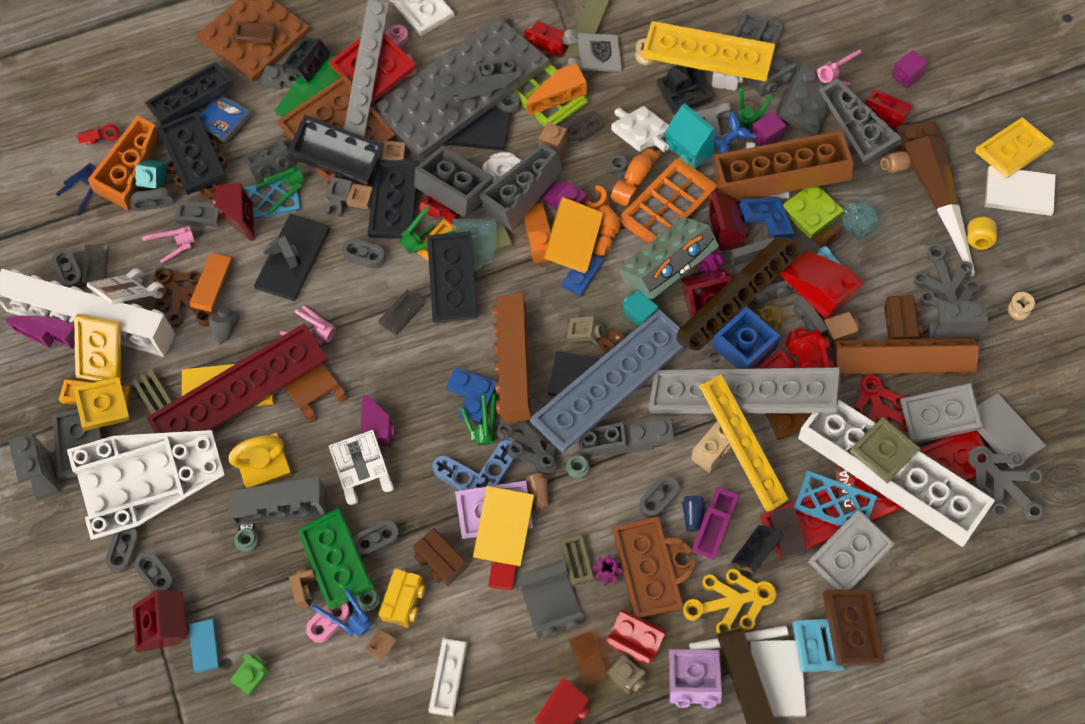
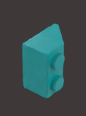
M684 103L665 131V142L669 144L668 149L677 153L685 164H689L695 169L713 155L715 128Z

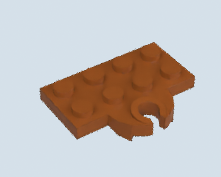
M659 517L612 527L633 614L642 619H647L683 610L678 586L686 583L692 576L695 560H690L686 565H679L675 559L679 555H692L691 548L682 539L674 537L664 538Z

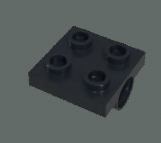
M675 65L669 69L667 76L656 79V85L674 116L684 103L693 109L712 101L713 96L696 68H685L681 65Z

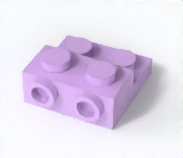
M669 649L670 703H675L676 706L681 708L688 707L691 703H701L705 708L721 704L722 690L719 650Z

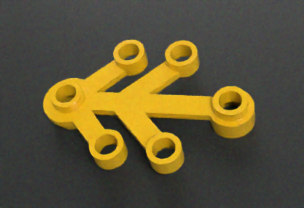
M730 569L727 572V583L730 585L739 584L750 592L740 594L717 581L715 576L706 575L702 582L703 588L707 591L714 590L726 598L700 603L695 599L688 600L684 604L683 614L686 619L697 621L701 618L702 614L729 608L723 620L717 624L716 633H720L719 627L722 625L730 630L743 604L753 602L748 614L744 615L739 623L744 631H751L754 628L755 619L762 606L772 604L776 598V589L771 583L766 581L755 583L742 576L736 569ZM736 574L738 579L733 581L729 578V575ZM711 579L714 581V585L707 586L705 581ZM766 591L768 597L762 598L759 592ZM690 608H695L698 613L696 615L689 614L688 610ZM749 620L752 625L746 627L743 625V621Z

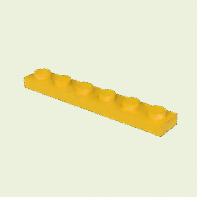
M722 374L716 375L699 385L766 512L772 511L788 501L786 493Z

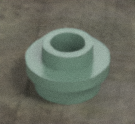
M572 456L566 463V471L573 478H582L589 472V462L583 456ZM580 465L582 469L577 471L573 467Z
M244 528L237 532L234 543L240 551L249 552L257 546L259 538L253 529ZM245 538H251L248 544H243Z
M373 588L356 597V601L364 612H371L379 606L380 595ZM367 597H372L373 600L371 603H364V600Z

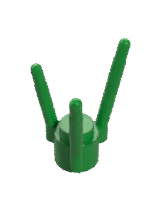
M740 87V127L751 129L753 124L761 119L773 95L770 94L759 112L756 113L752 108H745L743 88Z
M297 166L264 178L262 183L255 186L258 189L282 179L287 187L292 186L268 210V214H271L289 196L302 187L300 183L304 181V178Z
M426 206L408 229L401 233L403 238L399 241L409 254L413 251L417 253L422 248L428 246L427 241L420 244L422 242L420 239L435 228L434 224L418 235L415 232H411L428 212L429 206ZM451 230L447 233H455V231Z
M495 393L492 394L490 425L488 424L485 394L481 395L483 424L477 425L475 431L465 408H460L469 430L470 440H475L476 445L494 443L497 397Z

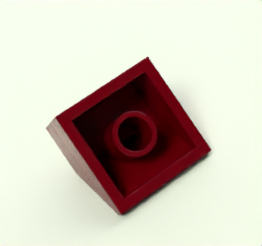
M241 182L215 186V195L212 196L214 207L220 211L221 217H224L230 226L250 241L255 240L253 201Z
M716 191L711 192L708 215L714 237L719 246L718 249L725 251L744 247L745 240L749 234L747 226L743 225L741 220L743 219V213L740 206H737L736 200L733 197Z
M725 269L681 279L685 303L691 318L731 280V276Z
M155 590L133 605L136 652L175 646L187 638L188 628L185 623L184 612L186 604L183 600V591Z

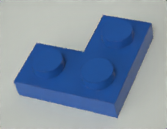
M780 197L742 199L739 203L745 221H765L771 238L774 237L775 239L781 236L791 239L795 234Z
M592 254L587 272L584 274L571 269L562 282V287L582 297L604 264V259Z
M455 368L447 384V391L465 396L466 399L462 407L465 408L471 422L481 425L483 421L481 395H486L488 409L492 400V394L496 391L495 381ZM460 410L459 417L463 418L462 412Z

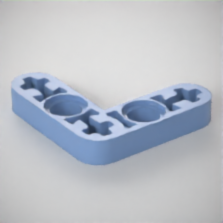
M510 440L500 442L479 474L447 456H439L434 460L432 464L434 474L460 491L484 487L487 483L486 478L489 480L487 486L500 485L516 459L509 457L507 454L503 463L501 461L504 456L503 449L508 450L509 445L514 442ZM511 449L513 452L518 453L517 449ZM446 463L448 469L453 472L452 478H450L451 474L449 471L443 469L440 472L439 465L444 466ZM494 465L502 469L501 473L497 476L489 474V469ZM465 473L469 475L470 479L467 483L460 484L456 481L458 475Z

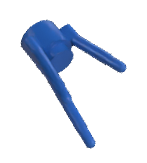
M345 588L344 592L350 600L348 604L355 612L348 620L350 626L317 605H312V609L346 630L350 636L356 633L358 637H361L374 625L363 612L348 588Z

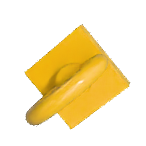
M277 432L245 440L233 448L229 454V462L234 467L240 469L246 488L268 485L292 476L283 450L284 443L279 438Z

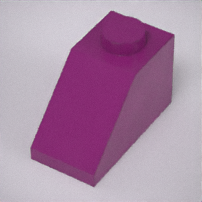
M554 182L541 196L542 200L557 211L560 200L563 197L585 206L587 202V194L570 182Z
M363 395L360 434L373 430L379 446H391L392 438L396 436L395 424H392L389 415L368 395Z

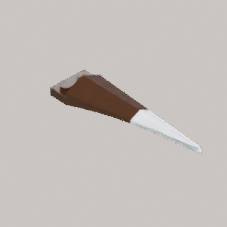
M936 122L896 126L893 131L903 141V144L898 146L899 150L909 154L911 168L938 211L962 261H968L972 264L970 276L973 277L975 275L946 147L944 139L940 137Z

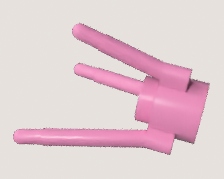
M861 50L853 52L836 63L832 64L829 61L823 67L817 69L819 79L824 83H830L837 79L840 73L838 67L859 55ZM841 81L845 86H850V82Z
M190 226L149 234L142 237V240L174 236L177 245L182 244V246L160 260L161 263H165L182 251L191 248L190 243L195 241Z
M305 305L302 306V309L309 315L296 309V314L315 325L312 333L315 334L314 338L318 344L322 345L323 341L329 343L336 332V327L333 324L325 321ZM280 331V335H285L288 333L285 331Z

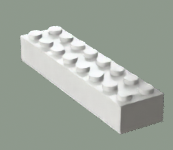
M2 269L0 271V304L6 312L20 316L51 317L73 325L74 316L78 313L120 321L121 345L162 357L166 356L176 335L165 315L158 310L153 309L149 311L140 305H128L123 302L111 304L95 292L89 294L77 287L72 286L68 288L59 282H47L36 275L26 276L14 269L11 271Z
M839 399L837 413L811 414L802 426L798 439L962 547L995 501L921 452H918L887 484L850 452L851 448L876 424L875 422Z

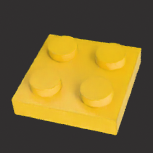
M119 377L73 387L83 431L130 421Z

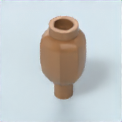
M905 151L892 152L881 159V167L890 173L902 172L911 167V159Z

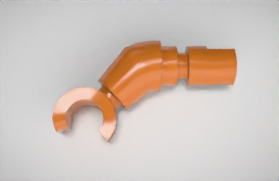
M646 149L641 155L635 156L629 163L624 179L626 181L619 180L611 193V199L623 206H627L630 200L634 199L638 190L635 185H640L651 170V165L661 157L662 150Z
M597 185L595 186V193L600 200L596 203L587 201L585 204L587 207L603 212L599 227L600 236L597 238L592 253L596 256H603L606 250H611L612 239L619 233L620 218L610 207V200L605 189Z

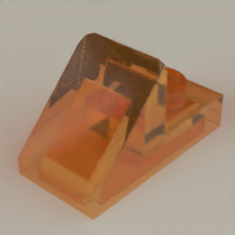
M592 631L568 639L584 686L586 687L608 679L600 655V649Z

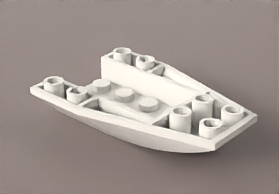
M212 430L111 436L67 450L72 471L78 475L88 513L85 520L91 540L140 526L225 475Z

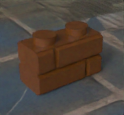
M888 296L884 303L888 339H919L922 337L923 327L922 324H918L917 317L920 316V306L918 303L915 304L914 296Z
M435 528L431 529L424 538H421L413 546L416 553L414 558L422 567L427 565L432 570L429 574L438 584L442 581L446 586H449L468 568L467 561Z

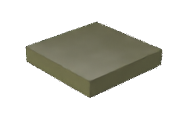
M882 417L851 448L850 452L888 484L919 452L920 447Z

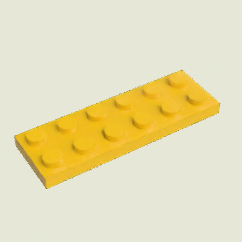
M652 21L642 51V58L766 82L775 44Z

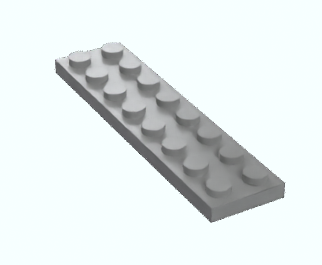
M840 368L658 370L654 374L648 408L650 414L713 413L699 385L716 375L722 374L742 413H837L841 372Z

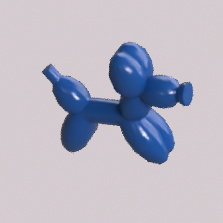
M733 111L730 112L728 117L731 131L723 139L714 135V147H719L720 154L730 152L729 144L736 137L742 139L749 137L755 139L756 134H752L748 129L740 127L739 117Z

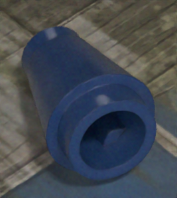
M685 496L682 508L686 531L697 532L700 530L705 503L701 496Z

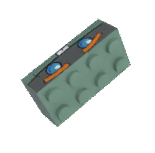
M683 217L677 219L674 225L666 231L659 233L656 239L644 245L634 256L627 258L624 264L618 267V270L628 289L634 292L639 290L646 297L653 299L719 246L709 225Z

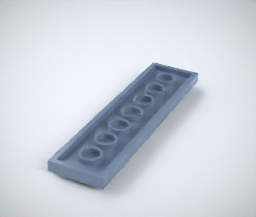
M659 309L534 414L530 422L564 453L685 348L676 339L680 328Z

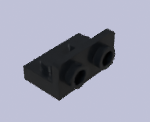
M304 37L281 68L285 73L299 74L304 82H310L329 57L330 52L321 39Z
M758 525L731 563L745 577H749L751 573L755 574L769 553L776 547L782 534L777 529Z

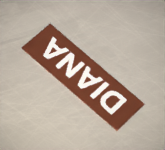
M839 465L834 466L837 481L855 488L854 482L848 484V479L853 477V474ZM838 488L839 498L848 495L846 490ZM849 499L840 502L843 513L856 510L850 506Z

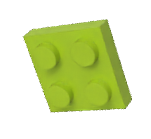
M819 186L803 189L783 204L787 216L810 239L842 216L844 212Z

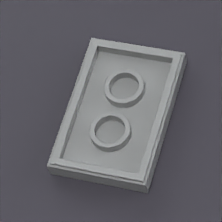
M971 383L900 399L909 437L915 444L983 429Z
M998 393L977 405L983 429L977 431L998 454L1020 452L1024 455V461H1026L1046 447L1041 439ZM1015 454L1012 457L1013 462L1019 463L1020 456ZM1007 463L1011 469L1017 467Z
M858 509L807 562L836 590H851L895 543Z

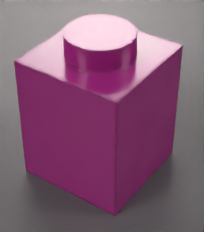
M912 50L895 63L892 77L897 83L902 84L907 89L925 75L928 62Z
M772 111L753 124L752 134H756L755 139L752 138L753 142L756 145L762 146L780 141L785 136L786 124Z

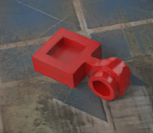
M108 123L101 128L97 127L79 132L77 138L79 144L86 143V145L97 143L101 137L112 141L119 136V128L115 124ZM107 129H112L114 134H108Z

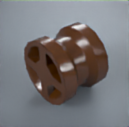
M610 328L607 336L602 337L598 342L600 347L608 353L625 337L618 330Z

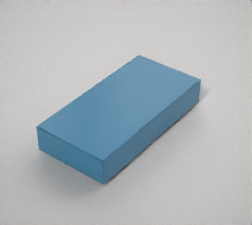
M211 619L189 624L194 672L200 673L219 669L215 621Z

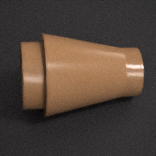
M537 473L526 477L527 490L529 494L534 495L533 503L536 510L549 507L547 478H544V474Z

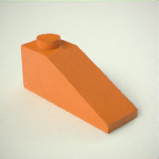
M577 63L557 70L526 100L529 116L587 95L586 80Z
M538 203L524 217L533 264L550 261L544 259L551 232L543 203Z

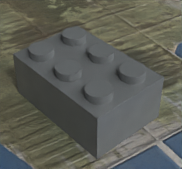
M444 146L437 149L415 168L414 187L464 218L482 203L479 194L493 183L492 175Z

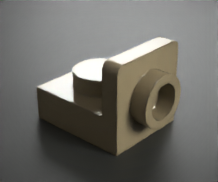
M594 316L570 318L567 339L570 342L592 341L596 346H600L598 341L604 337V326Z
M625 655L607 672V676L628 695L633 690L637 693L646 683L644 680L646 672L636 667Z

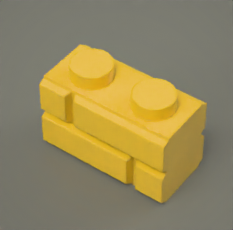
M394 569L379 612V617L382 621L409 628L411 621L415 622L419 610L416 607L418 599H423L426 591V585H424L423 578L420 575Z

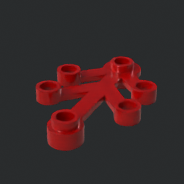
M874 375L862 378L859 384L861 395L856 404L851 408L863 415L862 409L870 399L873 408L867 416L868 419L876 422V420L879 421L882 417L887 421V418L900 424V428L903 431L908 432L907 426L904 424V415L897 412L903 411L902 406L896 403V401L906 397L896 395L883 388L881 380ZM872 385L874 390L868 389L867 386ZM880 397L892 402L895 410L883 405Z

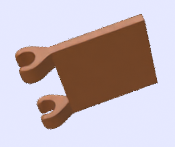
M324 364L285 387V390L309 423L317 419L309 405L330 391L333 392L340 403L347 399L344 390Z

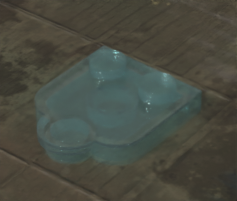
M453 219L452 230L455 233L467 231L472 233L474 272L482 268L483 264L490 263L495 257L497 221Z

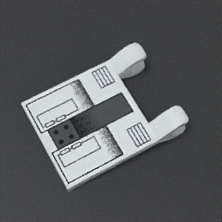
M138 268L131 270L126 275L87 283L89 289L111 304L147 296L162 298L163 293L157 290L163 288L164 285L159 282H153L147 288L140 285L143 283V280L137 278V276L144 274V272Z
M373 430L329 445L345 498L349 505L357 504L359 501L353 487L379 478L384 492H390L394 489Z

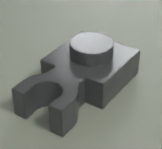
M265 66L260 83L262 87L282 90L283 85L291 88L295 81L291 80H297L299 74L285 73L281 67Z
M331 177L326 195L327 199L331 201L326 205V214L331 215V210L336 207L338 208L337 216L342 217V204L347 203L351 186L354 184L352 181Z

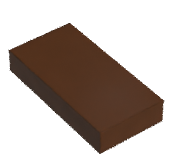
M236 22L232 39L234 43L274 44L277 26L276 23Z

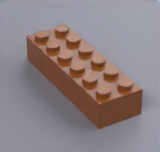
M842 130L713 155L714 175L719 192L735 198L736 202L742 201V199H754L852 180L853 159Z

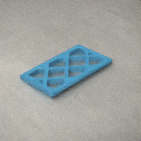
M283 179L258 189L255 187L256 185L244 187L246 191L250 192L249 196L251 199L254 195L262 199L256 208L253 207L254 219L299 211L298 191L296 190L293 195L288 197L294 200L295 206L284 208L283 204L287 201L286 199L276 210L268 214V211L262 212L260 210L267 202L271 205L276 203L270 199L276 191L283 195L287 193L279 188L282 184H285ZM262 188H272L266 197L257 192Z
M807 470L794 509L841 527L858 509L862 513L865 512V516L869 519L877 496ZM810 477L822 481L824 486L812 490L809 485ZM835 486L844 489L848 495L836 499L831 487ZM827 490L832 501L820 506L814 494ZM860 495L870 499L869 504L860 508L855 496ZM810 496L816 508L810 509L801 506L802 499ZM851 499L856 510L844 515L838 503ZM834 505L840 517L828 516L824 514L823 509Z

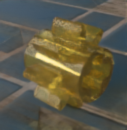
M766 304L763 310L757 309L756 315L773 330L775 327L780 329L782 324L780 321L783 319V314H778V306L772 307Z

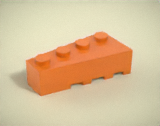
M138 115L89 177L88 181L93 192L129 211L130 196L137 192L139 186H136V164L151 159L159 140L155 124Z

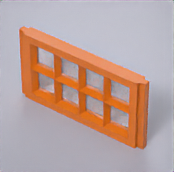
M678 158L620 215V224L649 244L657 238L659 233L666 231L674 225L677 219L683 217L690 219L710 198L711 192L718 189V185L689 164H685L681 158Z

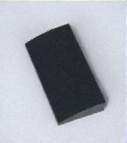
M304 114L289 147L288 155L291 159L363 186H370L384 144Z

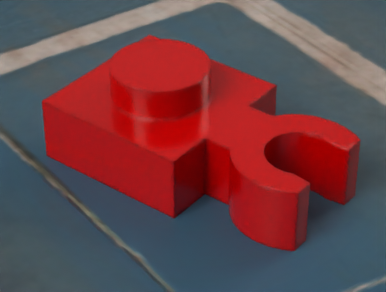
M429 195L420 204L419 210L422 211L426 206L430 207L426 213L429 216L436 218L442 216L451 223H454L455 218L459 217L458 213Z

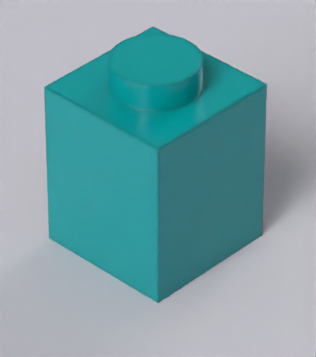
M145 160L136 164V186L156 189L166 183V162Z
M639 290L633 295H628L623 301V315L637 327L658 311V306Z

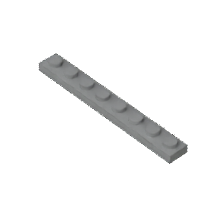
M368 0L344 126L345 130L363 137L366 135L389 8L388 2Z

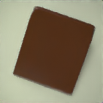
M840 225L829 226L812 239L820 248L823 246L828 247L839 239L842 227Z

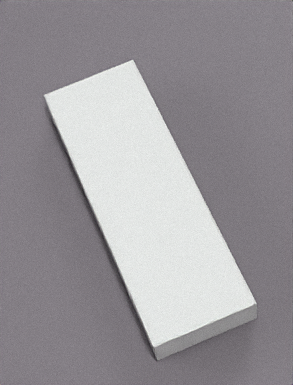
M443 638L429 713L454 717L467 642Z

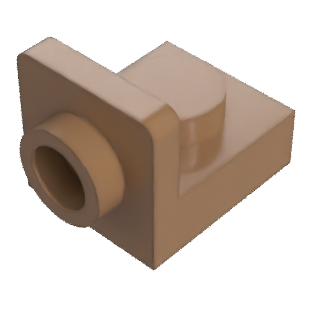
M302 569L295 572V575L289 576L295 603L300 610L309 608L308 599L311 598L308 584L317 581L313 570Z

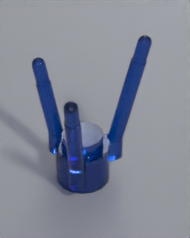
M88 163L83 169L63 182L65 186L56 195L60 196L80 180L84 184L89 185L88 179L97 167L92 163ZM91 187L76 212L78 216L82 213L93 194Z

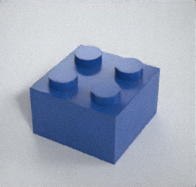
M746 306L714 336L713 348L737 369H755L778 348L780 335Z

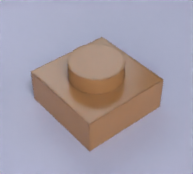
M384 141L382 160H404L405 143Z
M352 184L346 201L347 205L368 210L372 200L373 187Z
M378 630L364 650L382 661L391 652L392 646L397 640L391 635Z

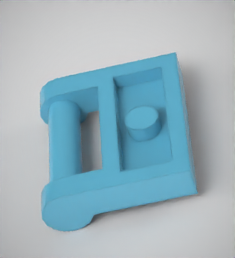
M827 619L797 620L792 623L801 672H836L845 669L844 666H836ZM821 629L825 630L830 661L826 660Z

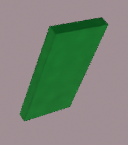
M329 55L310 82H304L301 76H299L276 107V115L285 116L341 78L329 64L335 57Z
M339 507L298 529L329 610L333 611L350 601L344 592L345 588L349 589L354 598L374 588L343 511Z

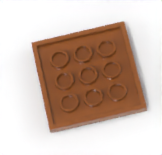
M236 0L202 29L196 37L199 42L254 83L263 74L265 66H273L311 30L306 23L274 0ZM235 23H276L277 31L274 44L234 43L232 37Z
M345 75L277 120L278 126L291 141L294 139L304 114L344 129L352 83ZM371 106L365 137L384 144V141H393L396 138V134ZM313 167L328 185L330 184L331 177L340 178Z

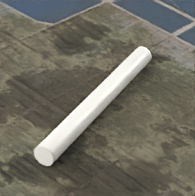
M785 625L747 632L745 636L749 643L750 641L788 635V630ZM718 638L689 643L690 650L720 648Z

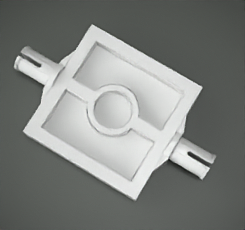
M644 106L632 113H626L620 107L615 110L614 114L620 119L612 123V131L636 150L641 152L652 146H657L663 152L668 150L669 144L663 141L665 131L669 126L666 122Z

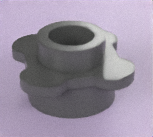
M614 155L611 157L610 165L606 167L608 173H615L619 177H624L631 161L622 155Z

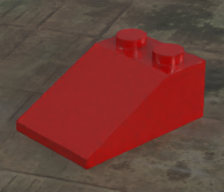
M809 250L797 257L779 274L825 319L853 300L864 285V282L848 267Z

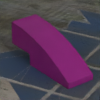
M44 316L8 317L5 320L13 331L48 348L54 341L71 349L75 346V325L66 321Z
M719 487L716 488L691 552L715 560L737 506L738 494Z

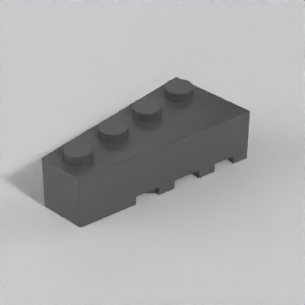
M838 78L819 89L822 98L865 167L903 144L902 138L872 112Z
M544 143L482 191L479 196L486 213L513 231L563 171L557 152Z
M319 476L251 488L242 487L229 491L228 518L234 526L317 520L327 514V491Z

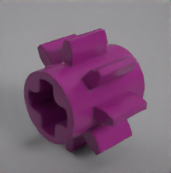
M717 249L696 265L700 272L705 270L708 273L720 270L721 264L724 263V257L720 249Z
M611 554L604 559L598 557L599 565L592 567L594 572H599L595 576V581L601 579L605 587L612 581L617 584L616 576L623 574V570L617 568L620 565V560L614 561L611 559ZM606 567L608 570L612 568V573L608 571L603 573V568Z

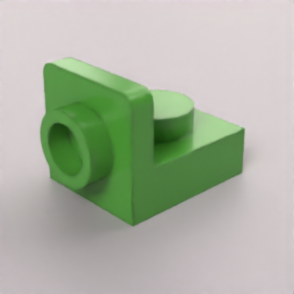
M245 653L243 655L245 661L230 681L251 696L269 671L264 667L266 662L256 654L251 657Z

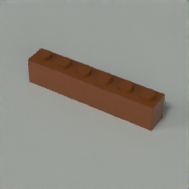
M523 293L496 296L497 305H493L494 318L497 319V324H494V335L498 337V342L494 343L495 355L498 356V361H495L496 375H499V381H495L497 395H500V400L496 401L497 414L502 415L504 423L530 420L531 395L526 302Z
M974 338L834 340L833 364L834 368H840L841 376L845 377L852 376L853 374L875 376L876 373H886L890 376H897L900 373L922 375L923 373L930 372L936 375H944L946 372H956L957 374L965 375L969 374V372H977L979 345Z

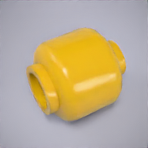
M977 217L971 220L967 226L968 243L979 250L992 247L997 241V225L995 221L988 217Z

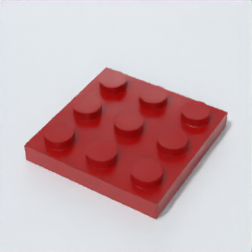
M385 33L371 104L417 69L416 64ZM361 37L329 62L331 68L340 77L345 75L351 83H353Z

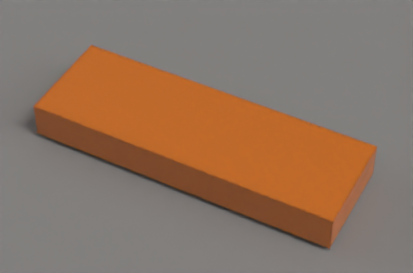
M214 253L209 254L190 300V307L212 312L232 263L231 257Z

